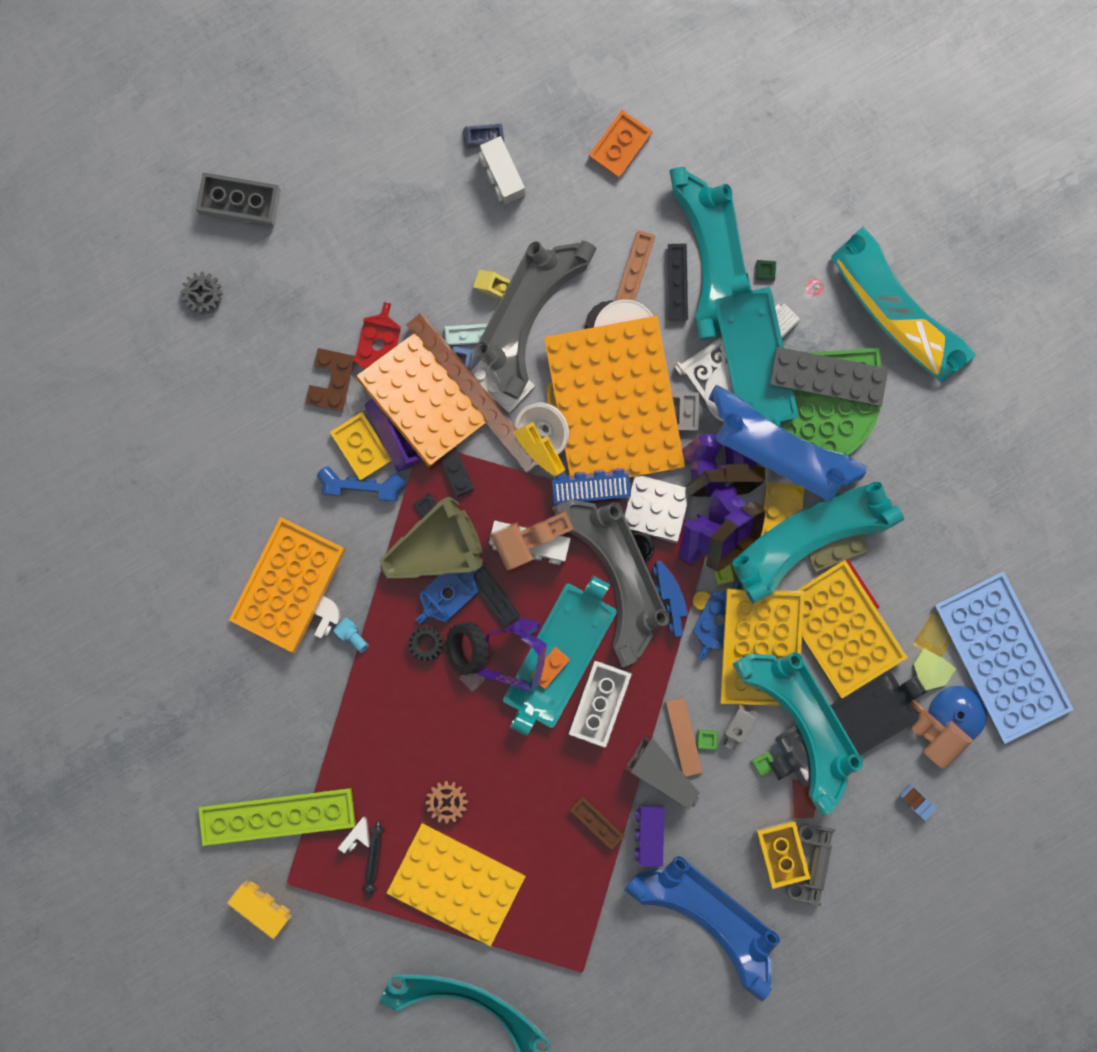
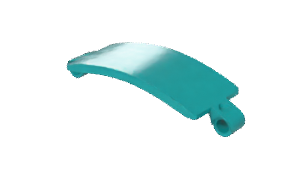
M748 273L731 276L729 281L733 295L716 298L715 307L734 394L742 398L764 417L781 427L780 422L797 418L798 411L793 390L769 385L775 348H784L770 287L751 290Z
M592 576L585 591L569 583L565 585L537 638L547 643L545 658L556 647L570 660L545 689L541 685L531 691H522L514 685L509 687L503 701L519 710L510 728L527 737L536 720L550 728L555 726L617 613L615 608L601 601L610 584ZM532 647L515 678L533 683V678L530 676L535 671L538 655Z

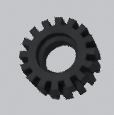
M419 627L409 637V650L418 660H434L443 650L444 641L442 635L432 627ZM424 636H429L433 640L434 645L430 651H422L419 648V640Z

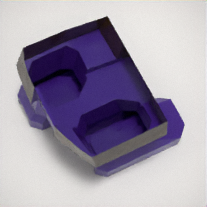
M717 434L699 435L682 449L683 458L690 463L691 482L687 484L690 496L712 497V493L716 488L720 490L726 488L725 482H733L730 485L736 488L737 495L749 494L766 482V467H758L756 461L727 446H724L726 465L717 467L715 457L723 446L715 439Z
M725 482V489L720 490L716 488L712 493L708 519L697 513V520L691 521L688 519L684 524L679 555L681 559L692 565L700 561L704 554L708 556L706 566L717 572L733 563L734 559L739 557L761 537L766 510L757 501L748 504L737 497L736 488Z

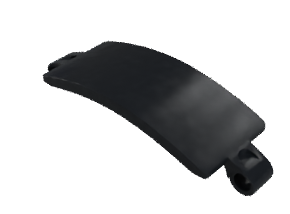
M888 670L830 706L858 754L862 755L917 722L919 716L911 702L927 693L917 675L899 685L892 672ZM796 725L775 738L784 755L773 760L768 765L778 781L794 772L802 786L808 787L811 784L809 755L802 734Z

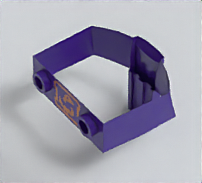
M523 617L504 630H495L485 635L486 642H489V634L510 632L521 636V639L530 645L538 655L533 683L486 668L478 672L477 675L484 676L486 680H497L517 686L522 691H531L539 686L545 663L547 643L531 636V634L540 629V622Z

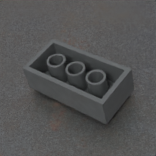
M203 172L196 210L201 215L274 227L281 189L275 184Z

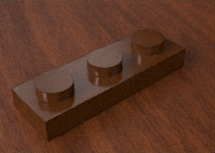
M584 796L569 809L611 850L625 837Z

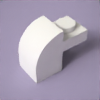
M323 596L315 611V614L323 617L314 634L319 638L328 637L332 629L331 622L338 625L341 618L337 604Z

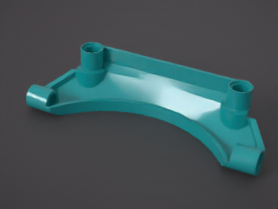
M677 167L669 170L673 195L684 209L693 227L700 249L703 268L702 295L695 314L699 340L711 339L721 333L715 299L733 295L729 277L746 273L732 197L733 193L728 184L708 187L707 182L686 171V167Z
M793 652L777 660L775 655L749 654L732 663L745 685L759 689L771 696L792 717L802 734L809 755L811 769L809 796L821 817L835 810L849 782L846 777L851 773L861 770L863 760L808 669L801 654Z

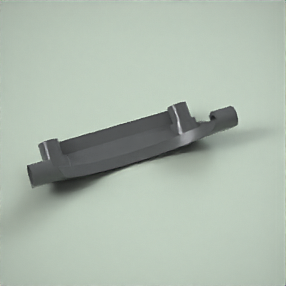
M534 241L527 247L526 253L474 349L475 355L491 366L489 372L502 393L514 399L520 398L529 380L525 364V352L534 320L543 305L556 290L568 280L587 269L597 250L593 244L581 241V243L555 246L552 250H548L538 241Z
M568 500L551 507L554 515L566 511L574 528L569 533L586 543L604 565L613 585L617 604V627L613 648L622 667L636 662L653 637L651 631L658 627L666 626L669 622V615L655 587L621 506L618 503H611L597 509L594 503Z

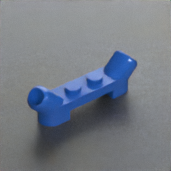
M325 466L317 473L318 480L323 484L322 494L342 496V489L379 492V500L398 501L399 491L406 486L405 480L399 473H394L382 484L377 483L375 479H365V482H360L358 478L346 477V480H341L330 466Z

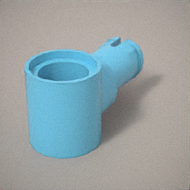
M346 616L333 631L344 642H350L360 653H363L369 645L359 635L358 627Z

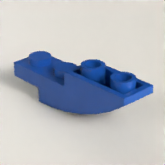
M656 561V566H653L654 577H658L659 581L656 589L659 596H661V600L669 599V603H666L667 613L671 614L672 622H669L670 634L674 633V637L683 636L680 617L688 616L683 594L668 568L661 561Z

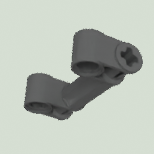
M802 824L797 828L800 840L805 843L815 844L810 879L808 884L796 882L786 885L785 892L793 900L821 906L820 898L825 886L832 849V834L835 832V829ZM809 828L811 834L808 838L804 839L802 831ZM794 886H799V894L792 896L791 889Z

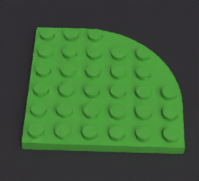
M880 348L812 352V354L881 367ZM793 390L798 417L782 421L780 424L781 428L805 441L834 452L849 455L869 436L877 422L881 407Z

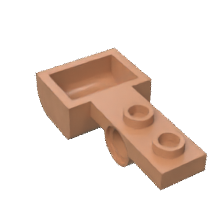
M566 511L522 531L516 522L491 533L490 536L506 570H510L533 559L530 551L531 548L545 544L574 528Z
M914 700L911 704L918 714L919 720L910 725V728L919 736H924L930 741L923 752L939 767L946 769L973 740L952 721L944 727Z

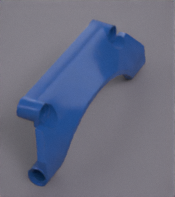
M716 384L710 393L708 400L715 403L720 418L724 419L723 425L715 437L720 444L730 447L819 495L824 500L831 502L842 484L847 486L853 482L860 481L866 474L867 465L844 453L819 447L793 435L757 412L742 398Z
M676 856L663 871L656 868L636 874L627 884L624 890L642 905L669 908L689 917L706 929L730 957L742 986L761 1002L768 997L773 989L771 987L772 960L768 956L780 943L778 934L742 907L683 857Z

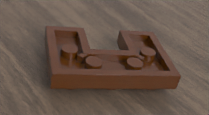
M318 348L314 367L332 371L329 387L327 389L309 385L305 404L343 412L355 356Z

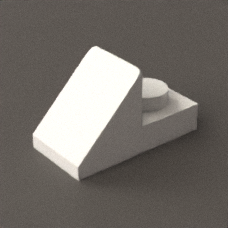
M363 817L338 849L343 853L347 850L350 852L358 843L355 841L356 839L360 840L368 848L370 847L367 818Z

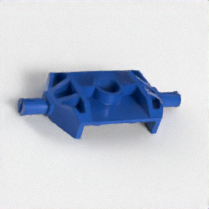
M483 565L472 572L439 575L420 593L424 612L416 618V621H419L418 623L422 625L426 619L432 616L447 622L479 592L474 576ZM447 587L453 590V596L449 599L443 595V591Z
M735 581L732 588L741 589L742 583ZM726 592L711 593L693 629L694 635L702 643L701 646H703L697 657L704 661L711 648L723 649ZM716 615H722L724 618L720 626L714 623Z

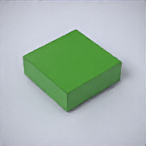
M698 729L697 749L717 750L718 731Z
M769 751L751 760L760 777L772 772L768 765L773 761Z

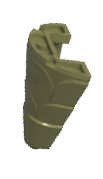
M451 497L440 500L422 520L417 522L405 537H401L380 560L382 573L387 578L422 577V575L472 572L479 569L483 563L482 558L479 559L482 548L477 532L465 510L460 511L458 508L459 503Z

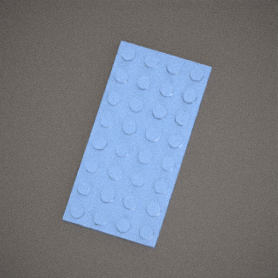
M1004 571L934 605L1003 744L1074 710Z

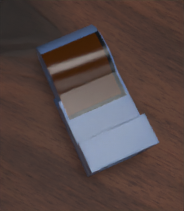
M910 784L899 794L907 805L924 821H927L938 809Z

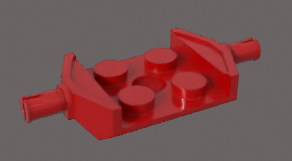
M383 302L380 315L363 319V327L353 361L364 370L398 345L401 326L389 318L390 303ZM376 340L383 342L381 350L373 348V343Z

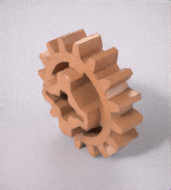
M445 781L444 786L438 782L437 789L435 787L431 788L433 794L427 793L430 800L426 801V804L431 806L427 811H433L434 813L431 817L434 818L437 815L439 817L438 822L442 818L445 819L446 823L449 822L450 818L455 822V816L462 817L463 815L460 811H466L467 809L463 806V804L468 803V800L463 799L466 792L461 793L462 786L456 788V782L449 785L448 781ZM450 789L453 791L450 794H444L440 790ZM453 795L450 801L451 806L446 805L441 809L440 807L444 802L442 798L447 799ZM435 796L439 800V806L437 808H435L434 806ZM457 796L460 799L459 808L455 805V798ZM443 810H450L453 814L444 815L441 812Z

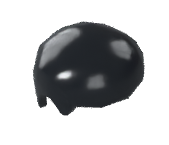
M633 534L644 562L652 558L655 552L654 541L647 534Z

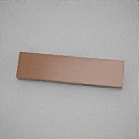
M637 230L615 301L623 299L636 300L656 235Z
M685 697L667 701L666 706L682 772L686 777L703 773Z

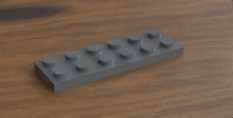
M776 347L769 385L881 407L888 368Z

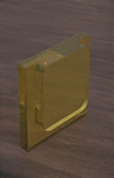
M932 613L914 642L942 657L952 640L941 618Z

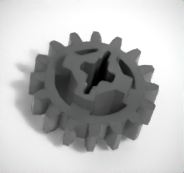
M201 271L200 276L193 273L194 278L187 277L189 282L182 283L185 287L184 290H181V293L185 295L182 297V300L188 301L186 306L188 308L192 306L193 312H196L197 309H199L201 314H203L204 309L211 312L210 307L216 309L215 303H221L218 296L223 295V292L218 289L222 288V285L216 284L218 282L216 277L211 279V273H208L207 276H205L203 271ZM206 281L210 282L214 289L208 288ZM202 289H204L206 293H203L202 296H200L198 292H201ZM190 296L197 298V304L191 300Z

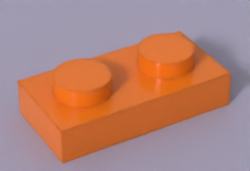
M556 647L545 658L540 685L544 689L570 660ZM535 671L531 674L530 677L534 678Z

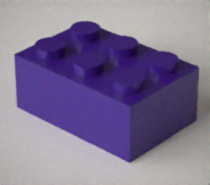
M640 805V809H636V822H639V829H635V840L639 842V848H635V861H638L639 866L663 867L665 811L663 805Z

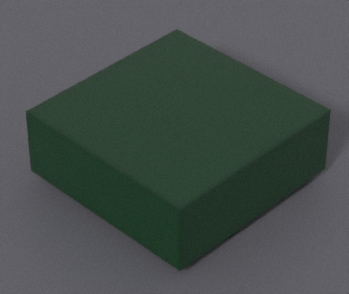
M757 260L756 280L775 281L776 261Z

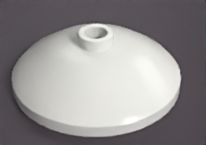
M533 403L525 407L518 414L515 421L517 429L533 422L541 438L549 437L557 454L564 450L569 439V427L565 417L557 408L547 403ZM545 425L549 427V431L545 429Z

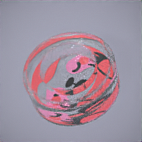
M812 277L806 282L805 291L811 297H818L824 291V283L820 278Z

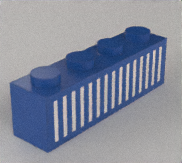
M615 468L612 472L595 470L592 474L576 472L572 476L558 474L555 477H551L554 504H560L568 500L592 501L631 497L629 473L624 468Z

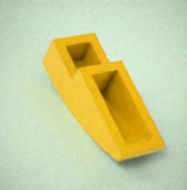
M533 422L513 432L527 454L546 471L556 476L565 470L549 437L541 438Z

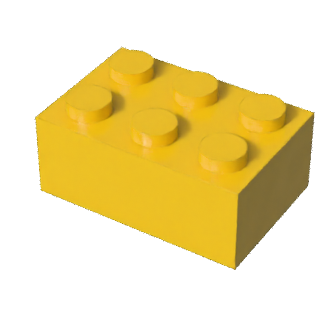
M792 820L756 830L769 883L772 888L810 879L795 821Z
M248 881L244 882L227 904L274 939L291 919L292 915L289 914L291 911L284 905H277L274 902L275 898L270 894H263L259 891L260 887L253 881H250V883Z

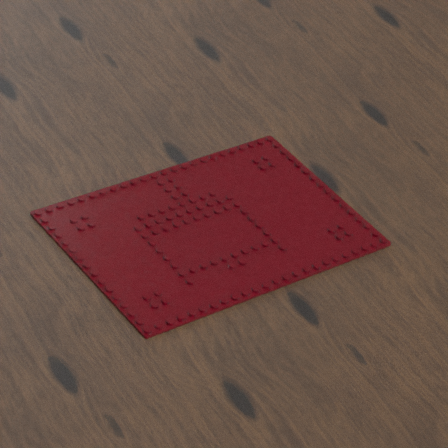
M459 453L474 490L456 497L441 460L439 459L430 467L425 462H422L412 467L387 552L401 537H405L419 520L423 519L413 505L427 493H430L437 503L446 497H451L459 503L458 508L460 511L465 510L477 532L482 548L479 559L482 558V564L521 616L505 627L478 592L447 622L431 616L420 625L419 621H416V618L424 612L420 593L439 575H422V577L387 578L382 571L380 572L361 635L369 647L363 653H360L358 650L356 652L314 793L352 788L355 822L357 825L363 817L367 818L369 840L373 836L370 828L376 824L377 820L380 821L385 832L380 835V856L377 878L374 882L377 891H374L371 897L367 898L364 889H362V886L367 883L365 877L369 848L356 839L355 841L358 843L351 852L347 850L343 853L338 849L355 827L301 834L287 883L297 888L483 943L387 894L423 823L526 876L491 946L581 973L584 971L622 840L611 850L569 809L584 796L624 834L640 781L638 777L624 768L644 736L651 739L653 737L682 636L674 637V633L670 634L669 622H672L671 614H668V624L651 631L653 637L642 655L637 658V661L622 667L613 648L617 627L616 613L555 726L550 728L536 720L527 737L510 728L519 711L503 701L511 685L497 680H486L484 676L477 675V673L468 675L457 673V670L452 668V663L448 661V654L446 655L447 646L445 641L447 640V633L450 632L449 629L455 624L471 622L476 623L477 627H480L482 633L486 635L495 630H504L524 617L540 622V629L531 634V636L538 637L566 584L569 583L585 591L592 576L610 584L601 601L617 610L613 585L604 565L594 551L586 543L569 532L560 535L570 538L565 563L561 562L560 565L549 563L550 559L542 558V561L532 559L513 569L506 570L498 551L493 550V546H490V534L492 533L494 521L507 524L517 522L520 527L528 528L555 516L551 507L558 504H554L552 480ZM614 498L582 501L594 503L597 509L611 503H618L622 508L624 516L628 502ZM683 519L677 544L652 538L655 544V552L652 558L647 560L645 564L655 587L659 585L658 577H654L653 566H656V561H661L668 568L680 587L687 613L689 614L706 554H704L700 561L692 565L679 557L684 524L687 521ZM450 587L444 589V597L449 599L453 596V590ZM669 599L662 600L666 611V603H669ZM688 616L680 617L682 632L684 631ZM419 627H432L442 635L444 641L443 650L434 660H418L409 650V637ZM514 633L489 634L487 650L489 651V657H487L488 662L485 668L516 677L531 646L523 641L521 636ZM464 634L462 650L465 658L470 662L472 647L469 639ZM429 636L422 637L418 643L422 651H430L434 645L432 638ZM594 661L631 673L606 747L569 735ZM445 781H448L449 785L456 782L455 787L462 786L460 792H466L463 799L468 800V803L463 804V806L467 809L466 811H460L463 815L462 817L455 816V822L451 818L448 823L443 818L438 822L439 817L436 815L432 818L431 816L434 812L427 811L431 807L430 804H426V801L430 800L427 793L433 794L431 788L435 787L437 789L438 782L442 786H444ZM443 789L440 791L444 794H450L453 790ZM453 795L447 799L442 798L444 802L440 807L441 809L446 805L451 806L450 801ZM436 796L434 798L435 808L439 806V800ZM459 796L455 798V805L458 808L460 805ZM443 810L441 812L444 815L453 814L450 810Z

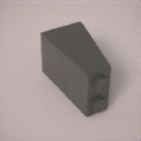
M644 736L624 769L685 808L690 809L691 806L694 807L699 800V791L656 741Z

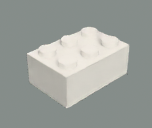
M501 136L480 145L479 159L482 166H487L488 168L486 171L490 183H495L496 185L494 188L499 202L503 200L504 205L524 197L525 187Z

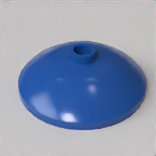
M952 686L943 689L933 698L929 707V713L944 727L952 721L972 740L982 732L986 724L987 711L980 696L967 687ZM960 711L963 713L961 719L957 717V713Z

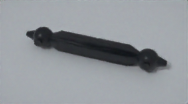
M378 820L370 828L373 836L370 839L365 878L367 883L362 886L367 898H370L372 893L377 891L374 882L377 878L380 856V835L385 832Z

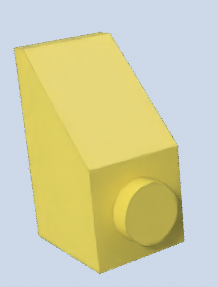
M479 270L473 288L501 299L511 280L495 272Z

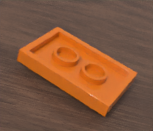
M621 110L590 152L589 157L620 178L653 131L624 110Z

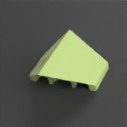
M924 648L913 664L917 676L926 690L947 685L956 670L945 659Z

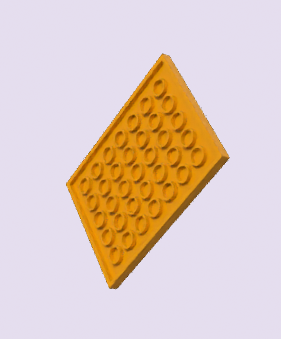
M658 316L544 337L557 409L563 414L569 427V439L565 452L570 476L576 472L592 474L595 470L612 472L615 468H624V470H628L629 477L685 467Z

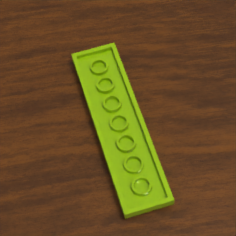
M352 788L198 807L202 846L356 827Z

